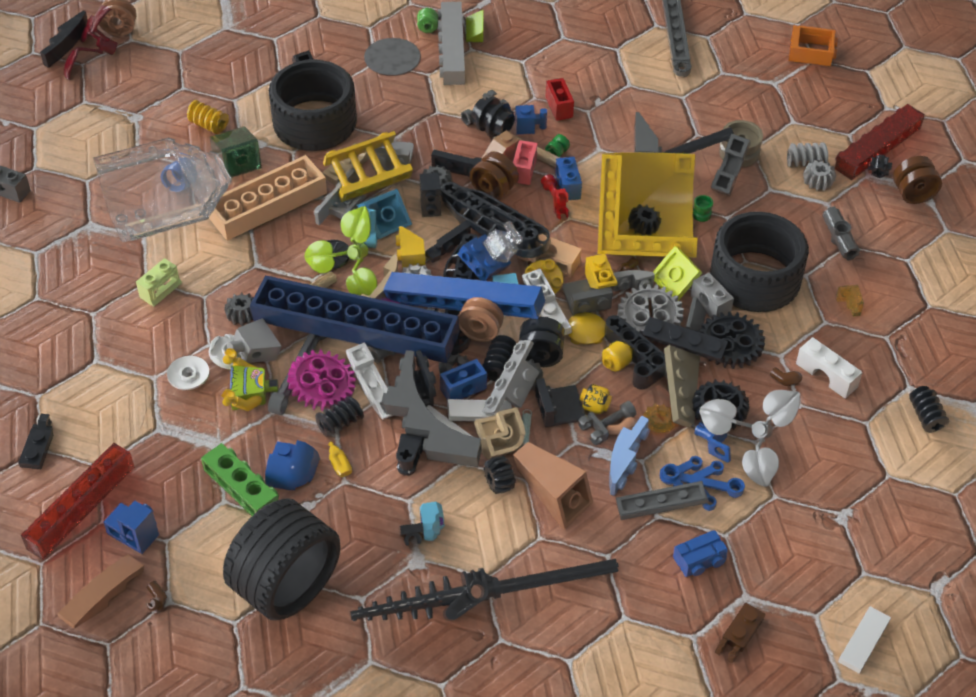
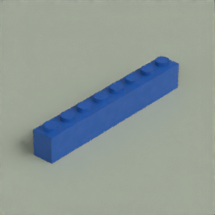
M391 272L383 289L387 299L403 305L461 311L468 299L482 297L495 303L505 316L532 319L539 318L546 301L540 286L404 272Z

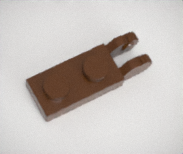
M745 602L722 636L715 653L721 655L727 644L732 646L733 650L728 655V661L733 663L739 653L743 652L766 614Z

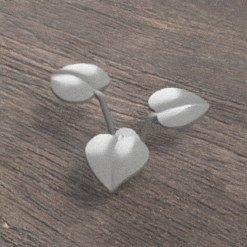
M787 390L770 392L763 401V410L769 416L766 421H757L754 424L733 419L737 414V408L733 403L724 399L711 400L705 403L699 412L706 429L715 435L728 433L732 428V423L752 428L753 435L760 440L756 445V450L745 452L742 460L743 468L751 480L767 487L778 471L779 458L772 449H760V447L765 442V438L772 435L771 419L778 427L787 426L795 419L800 406V392Z

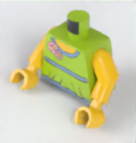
M228 348L224 352L223 362L225 364L233 363V366H231L230 389L224 390L221 395L224 398L222 401L224 406H230L231 404L232 410L242 409L250 411L266 403V392H278V379L266 380L265 369L256 367L240 357L236 358L237 352L233 348Z

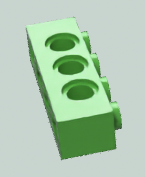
M221 443L201 457L204 471L251 516L269 503L278 500V492L273 487L269 488L258 473L254 474L247 462L239 460L232 448H227Z

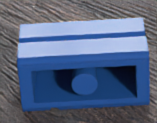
M716 530L676 545L673 558L677 565L680 566L685 577L690 575L698 576L709 567L717 568L723 565L726 561L728 549L724 542L721 541Z

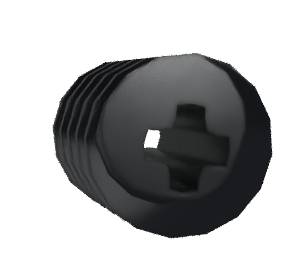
M498 335L491 340L484 363L482 364L489 380L496 382L500 378L504 365L510 359L513 348L516 345V341L513 338Z
M920 386L910 393L909 399L923 429H925L924 431L928 433L936 432L949 424L950 420L946 417L947 414L943 410V405L940 403L935 390L929 389L928 386Z
M347 396L344 401H338L337 405H331L330 409L325 408L323 413H316L315 419L320 431L325 437H328L327 431L334 435L336 433L335 427L342 431V423L349 427V419L356 423V415L363 419L364 413L357 400Z

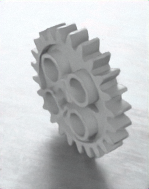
M647 284V288L644 289L639 285L638 291L632 288L631 293L626 292L625 297H621L617 316L624 319L640 334H643L649 319L648 299L651 300L653 318L678 326L683 322L684 308H682V301H678V295L672 297V290L666 293V287L659 290L657 284L654 288Z

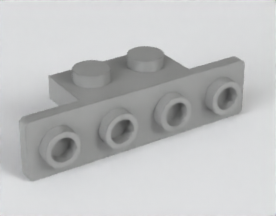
M354 167L347 172L346 177L349 183L353 184L360 180ZM339 181L335 189L327 194L325 200L315 208L316 224L320 225L329 214L342 219L347 212L357 209V205L363 202L366 194L341 202L338 195L342 184Z
M520 340L514 346L510 359L504 365V370L494 385V390L485 402L483 413L496 415L505 399L517 408L522 407L539 374L537 369L525 361L534 344L531 340Z

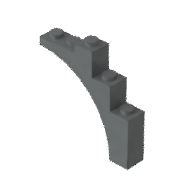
M406 350L404 358L400 359L399 370L401 372L400 376H396L395 386H388L387 393H384L382 397V406L385 407L386 414L402 416V428H405L406 434L424 437L423 451H426L427 460L478 467L482 452L481 438L465 435L449 428L426 408L415 386V352Z

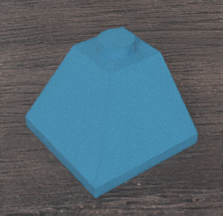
M398 189L373 197L357 205L358 208L366 206L367 209L376 210L378 240L399 231L401 226L405 228L412 225Z

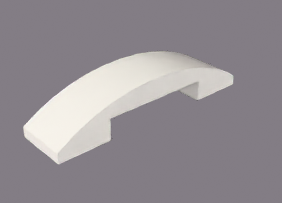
M365 342L347 349L346 354L352 369L376 413L382 420L394 416L386 414L385 407L382 406L383 394L387 393L388 389L374 365V358Z

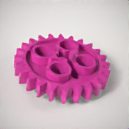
M320 349L319 354H316L314 350H311L310 356L304 352L303 357L297 356L296 362H292L288 372L287 382L290 383L288 389L293 390L292 396L299 395L297 402L304 400L306 401L305 407L311 404L313 405V410L320 406L323 412L325 407L330 409L331 405H337L338 401H344L345 397H352L356 378L353 377L355 372L349 371L350 364L344 365L345 358L338 360V354L332 357L330 351L327 354H323L322 349Z

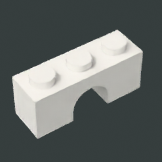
M812 337L799 349L796 364L811 375L819 369L824 371L830 380L829 388L846 399L858 388L862 371Z

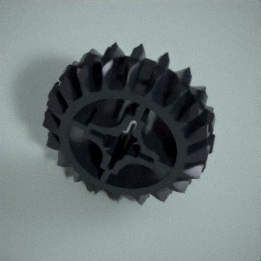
M715 379L713 383L707 381L705 385H700L699 390H696L692 399L694 404L692 409L695 412L696 420H701V423H703L699 411L707 400H728L737 408V414L733 419L743 422L747 419L750 409L749 397H746L745 391H740V385L734 387L733 382L728 384L724 379L722 382H718ZM732 423L731 429L735 430L736 426L741 427V425Z

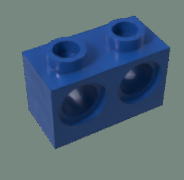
M575 157L557 158L555 176L559 189L565 188L569 195V200L581 199L582 181Z

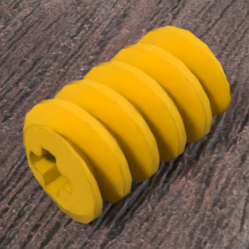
M199 100L192 101L188 107V120L208 131H212L214 134L223 132L229 123V115L227 113L223 114L222 111H217L216 108H211V106L205 105L203 102L200 103Z

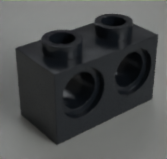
M439 173L420 174L422 217L441 216Z

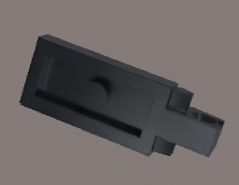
M464 221L437 239V243L425 251V256L434 263L440 260L441 256L445 253L452 252L460 244L463 236L471 234V224Z
M41 413L38 424H33L18 462L20 467L42 469L54 436L50 414Z

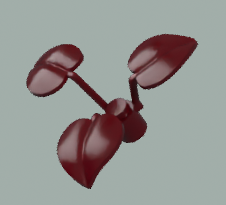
M101 5L96 15L89 17L87 25L82 31L80 41L84 43L88 35H91L98 40L96 46L99 48L76 47L75 50L71 51L64 65V75L68 80H70V72L79 51L98 52L100 54L106 52L110 55H113L116 51L118 43L106 37L97 29L101 20L112 10L111 8Z

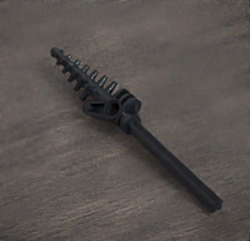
M610 559L504 580H498L497 577L489 576L485 573L484 568H478L477 572L472 569L470 573H466V571L461 572L463 586L452 588L448 576H444L443 590L437 591L434 581H430L428 594L422 595L420 586H416L415 597L408 598L406 592L402 591L401 600L393 601L392 597L388 596L387 603L378 605L377 601H374L371 607H358V610L350 611V617L352 621L367 618L370 621L375 616H382L383 620H388L389 614L396 613L398 620L403 619V612L411 611L413 619H418V610L425 609L428 619L433 618V608L447 606L443 611V617L448 621H452L480 602L487 601L491 597L497 599L501 598V594L619 572V564L616 559ZM473 586H478L481 589V596L479 598L472 596L471 589Z

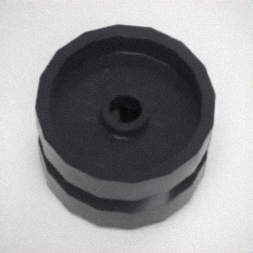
M541 316L538 319L529 318L522 323L519 341L531 340L534 343L526 361H530L533 358L534 363H539L542 368L554 366L563 358L565 333L561 323L555 319Z

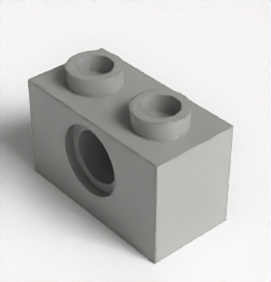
M710 273L693 280L691 297L699 299L711 319L713 314L719 317L720 312L725 316L728 315L729 311L731 312L734 298Z

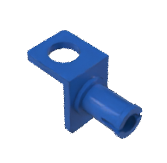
M700 422L696 426L694 434L708 440L709 454L729 463L731 461L730 447L722 443L728 434L715 435L709 432L704 424ZM717 448H721L725 455L719 453Z

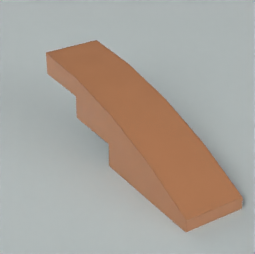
M129 554L125 555L79 591L58 612L57 617L75 629L109 606L110 599L126 590L127 582L143 573L144 565Z

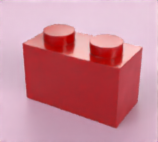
M564 78L546 81L545 98L555 120L573 118L574 100Z

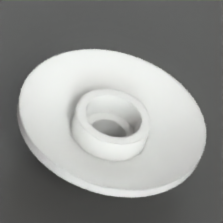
M197 356L180 357L173 361L167 370L169 383L180 390L198 388L209 377L208 364Z

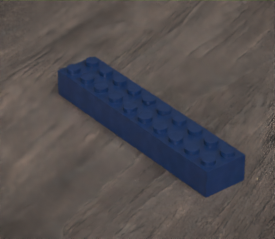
M266 275L250 304L253 321L263 318L266 324L356 344L365 342L369 347L405 354L406 350L414 351L415 357L416 351L421 350L422 355H426L427 359L443 363L448 362L460 333L459 318L455 315Z

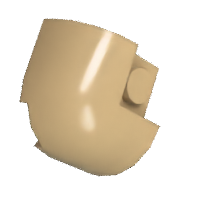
M517 407L499 411L494 416L478 419L474 422L478 436L481 438L482 453L487 459L507 455L517 450L523 444L526 433Z

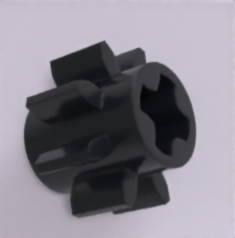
M877 155L875 158L871 157L868 170H872V176L882 178L885 175H889V171L892 170V163L888 162L889 157L884 155Z

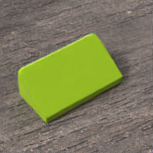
M483 10L466 17V42H483Z

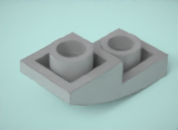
M642 270L615 272L614 276L617 280V285L611 286L613 292L630 287L638 291L639 285L645 289L647 284H650V287L653 288L655 274Z

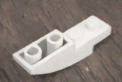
M537 269L523 274L522 278L525 285L542 287L546 301L540 316L549 317L561 323L565 329L564 335L572 333L571 326L559 307L555 294L542 270Z

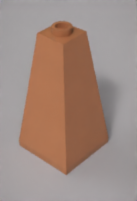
M529 442L518 449L513 455L518 472L562 529L565 530L593 503L585 470Z

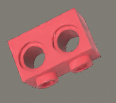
M519 140L513 160L519 173L517 183L530 185L537 160L538 143Z

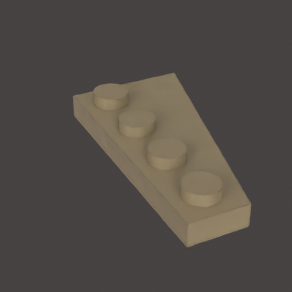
M669 345L664 348L672 419L674 423L690 427L694 425L695 421L692 399L698 385L700 356Z

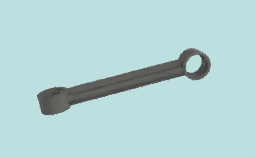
M309 333L297 356L303 357L304 352L310 356L311 350H315L319 340L327 337ZM288 373L278 392H273L268 403V411L270 413L283 415L287 409L288 398L292 390L288 389L290 384L287 382Z

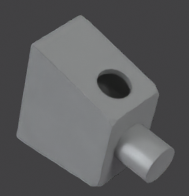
M262 318L239 327L235 332L233 341L227 343V349L233 348L248 363L277 360L281 344Z

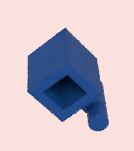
M534 105L515 106L516 135L535 134V124H539L540 129L547 128V109L542 108L540 109V114H535Z

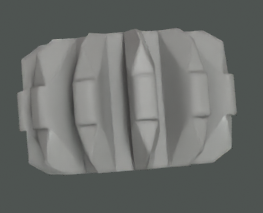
M814 160L813 163H808L803 179L805 184L809 185V189L816 188L817 191L818 189L825 191L826 188H831L836 179L835 167L830 166V162L823 163V161L817 162Z

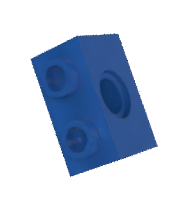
M478 359L440 374V390L447 401L448 399H464L487 389V372Z

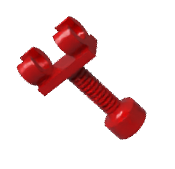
M552 174L545 175L541 179V185L546 191H550L553 196L556 218L561 220V214H565L568 218L569 210L566 207V202L568 203L569 201L568 193L565 188L557 190V180Z

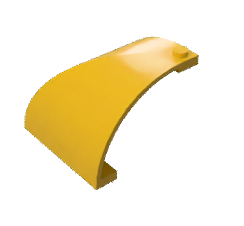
M651 152L602 154L597 254L666 257L676 246L687 257H697L698 238L693 237L695 154ZM639 204L644 207L647 204L649 208L655 207V211L660 212V218L662 219L656 233L641 235L640 233L635 234L634 229H629L628 217L634 207L636 208Z

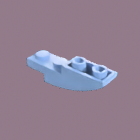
M641 416L632 430L623 427L618 435L612 452L609 473L610 494L615 496L619 489L622 490L625 487L627 476L629 474L632 475L636 470L638 463L635 460L636 453L640 447L639 443L641 440L645 441L650 432L648 418Z

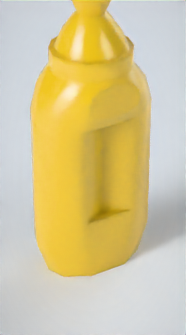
M329 442V460L336 474L339 477L350 475L352 467L345 453L338 446H335L333 442Z

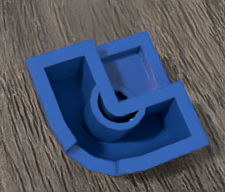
M297 440L296 445L277 441L272 454H269L265 484L268 487L295 490L296 487L303 486L307 482L310 483L320 461L318 451L311 445Z

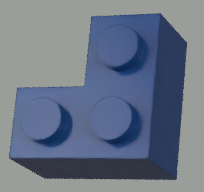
M135 500L129 507L120 503L103 522L108 535L140 554H143L159 536L153 509L149 505L141 504Z

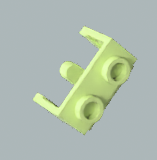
M165 258L136 281L139 297L153 307L182 284L177 266Z

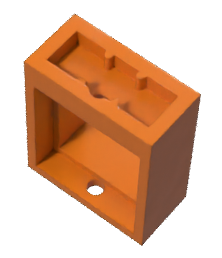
M793 25L788 61L831 66L832 59L835 60L837 55V49H834L838 43V38L835 37V30ZM799 42L828 46V50L798 47Z

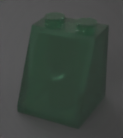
M245 126L210 137L212 152L226 179L262 168L258 140Z

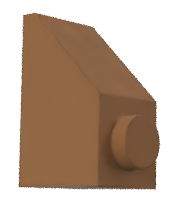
M506 130L492 140L483 157L487 153L494 151L507 156L512 161L520 139Z

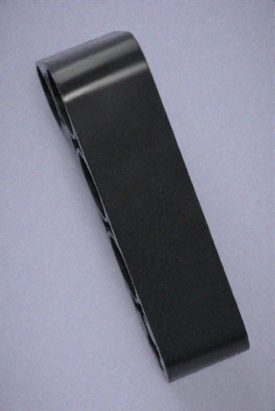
M616 315L609 316L605 322V338L611 344L620 341L630 346L632 349V362L636 364L634 366L632 383L637 389L649 388L666 373L665 354L624 319Z

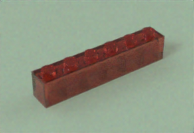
M909 104L898 108L893 115L886 117L881 124L875 125L869 133L863 134L858 141L851 143L846 150L840 151L835 158V170L850 180L855 179L868 169L871 157L875 158L877 155L885 156L921 129L925 114Z
M113 443L21 534L26 550L44 560L135 468L131 453Z

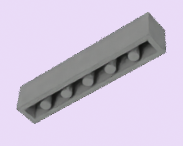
M441 2V9H438V31H442L438 32L439 42H442L439 43V54H442L439 55V66H443L440 67V78H443L444 85H464L465 64L462 2Z

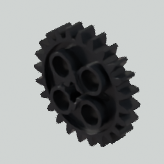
M729 311L727 316L720 312L719 317L713 314L712 320L707 318L706 323H702L701 329H699L700 333L728 341L722 361H716V365L723 363L724 368H726L728 364H731L732 369H735L737 364L740 368H743L744 363L750 366L751 361L757 362V358L761 357L762 351H764L765 336H763L764 331L759 330V324L753 325L754 319L746 320L747 315L741 318L739 317V312L732 316Z

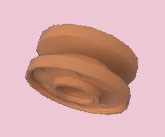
M105 0L101 4L112 9L99 23L102 30L114 36H125L133 31L137 13L131 3L127 0Z
M482 297L468 299L458 315L459 328L463 334L479 342L493 340L497 336L504 320L502 310L492 301Z

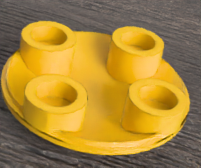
M538 260L530 264L526 268L525 274L541 269L554 294L561 289L564 281L563 273L553 260Z
M584 312L575 314L568 320L572 333L568 334L573 344H600L603 341L605 321L600 316Z

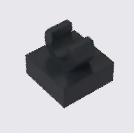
M423 523L399 526L400 535H406L404 538L406 546H409L410 536H415L417 544H421L422 538L418 533L424 532Z

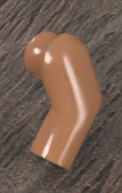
M628 417L619 425H608V436H618L623 427L632 430L637 420L634 417Z

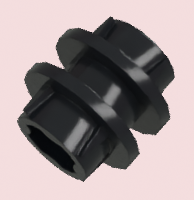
M494 96L486 97V99L481 98L472 110V119L476 123L477 129L486 131L487 135L492 137L500 135L506 130L510 131L515 122V115L511 111L510 105L505 102L501 103Z

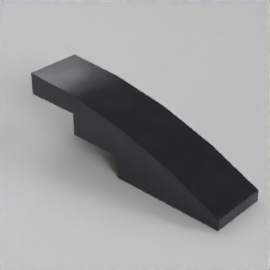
M81 11L58 27L59 33L49 39L50 45L40 51L44 66L47 68L51 67L80 40L82 31L88 21L86 11Z

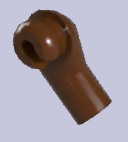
M632 257L626 263H622L619 266L618 272L633 270L639 265L638 260Z
M775 367L770 372V376L784 386L795 385L802 381V374L797 371L783 373Z
M152 581L147 585L148 591L153 596L150 599L151 603H147V608L153 613H158L164 608L167 595L156 581Z

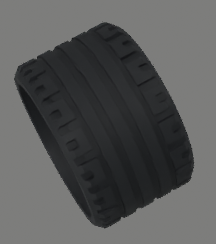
M303 60L284 67L272 78L268 90L274 132L282 142L300 150L319 151L335 147L352 135L357 122L355 87L352 77L344 68L324 60ZM308 101L333 103L330 106L315 110L294 108V106Z
M747 212L736 215L723 223V226L717 232L710 274L734 298V307L751 312H769L781 309L785 305L790 304L800 291L809 254L807 239L794 223L782 216L768 212ZM749 252L762 253L777 259L786 268L776 271L753 270L739 264L732 256Z
M287 498L269 503L257 511L242 526L230 544L223 564L225 584L266 618L275 621L289 618L304 609L320 593L330 579L340 556L341 545L339 535L293 499Z

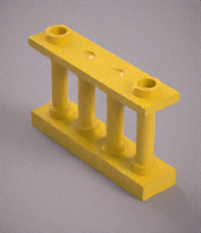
M395 131L381 133L376 138L338 151L331 150L324 156V167L332 164L342 184L338 195L341 202L411 178L413 172L411 164H401L391 144L394 143ZM384 146L394 169L390 171L384 170L374 149ZM365 152L368 153L377 172L375 176L370 178L366 176L357 155ZM350 158L360 180L353 184L349 183L339 161Z

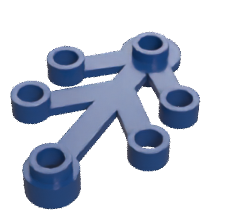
M698 456L691 457L689 461L679 466L666 464L660 470L659 477L661 481L668 485L678 486L683 485L682 482L693 483L703 481L704 487L725 491L733 498L740 497L745 488L744 482L739 478H731L728 483L706 478L712 474L716 476L721 475L724 464L721 461H713L710 466L700 470L702 459ZM690 469L693 471H698L692 475L685 473ZM705 489L708 502L713 504L709 505L706 503L702 504L705 510L712 511L715 509L717 501Z

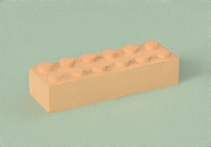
M306 155L205 201L208 218L228 241L327 194L326 178Z

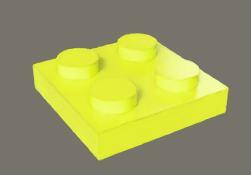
M676 246L653 271L655 274L654 281L661 289L666 287V293L672 290V297L678 295V301L692 286L693 280L699 278L702 274L700 269Z

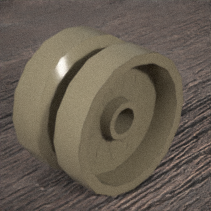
M745 120L729 122L723 129L731 127L734 135L746 138L751 143L742 167L753 165L760 156L763 140L762 130L756 124ZM729 140L720 143L719 154L722 160L724 159L725 149Z

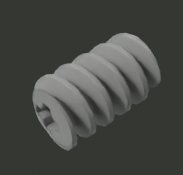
M824 142L819 145L818 143H813L812 146L810 143L805 145L798 143L797 146L795 143H791L787 151L788 167H791L792 161H794L796 167H798L799 161L802 162L803 166H806L807 161L813 163L814 160L828 163V149Z

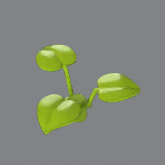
M362 206L347 212L341 219L342 233L346 237H351L350 241L354 243L349 246L347 251L333 253L332 244L328 241L320 240L312 243L306 249L304 257L309 266L318 273H328L333 269L335 265L333 257L348 255L350 259L358 260L352 270L354 275H350L346 279V286L351 294L370 296L378 285L376 276L372 270L365 267L357 270L360 263L364 261L363 258L368 255V247L364 242L369 238L371 232L368 209L366 206Z

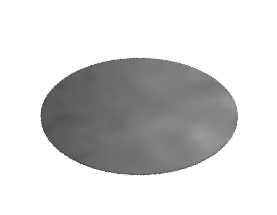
M386 38L371 44L365 51L364 59L367 66L377 73L400 75L409 72L417 66L420 60V52L410 41L400 38Z

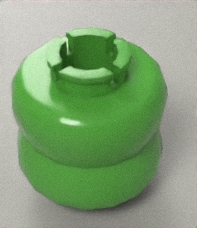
M423 8L418 12L417 26L420 31L432 33L438 28V14L434 9Z

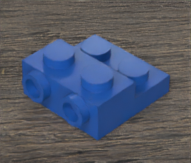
M486 234L478 239L475 237L467 242L457 253L481 281L489 280L511 264L510 260Z

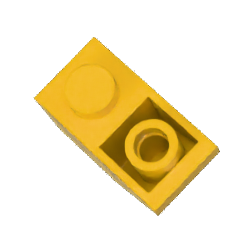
M403 226L399 227V235H395L396 247L400 246V249H397V260L401 261L402 269L403 267L408 268L409 264L416 266L417 263L420 266L425 265L424 239Z
M605 254L586 257L585 275L590 288L601 289L617 285V280Z

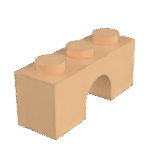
M541 234L539 235V240L545 241L547 237ZM550 237V248L544 254L534 258L518 256L520 259L531 262L538 261L541 257H551L554 259L555 264L560 267L563 275L571 278L581 262L582 249Z

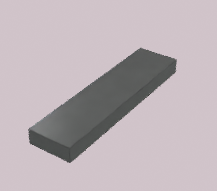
M703 481L617 497L616 503L620 519L625 520L706 504L708 499Z

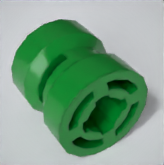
M558 134L545 146V150L561 157L570 148V142L564 135Z
M699 195L695 198L693 218L695 220L706 222L711 218L713 208L711 197Z

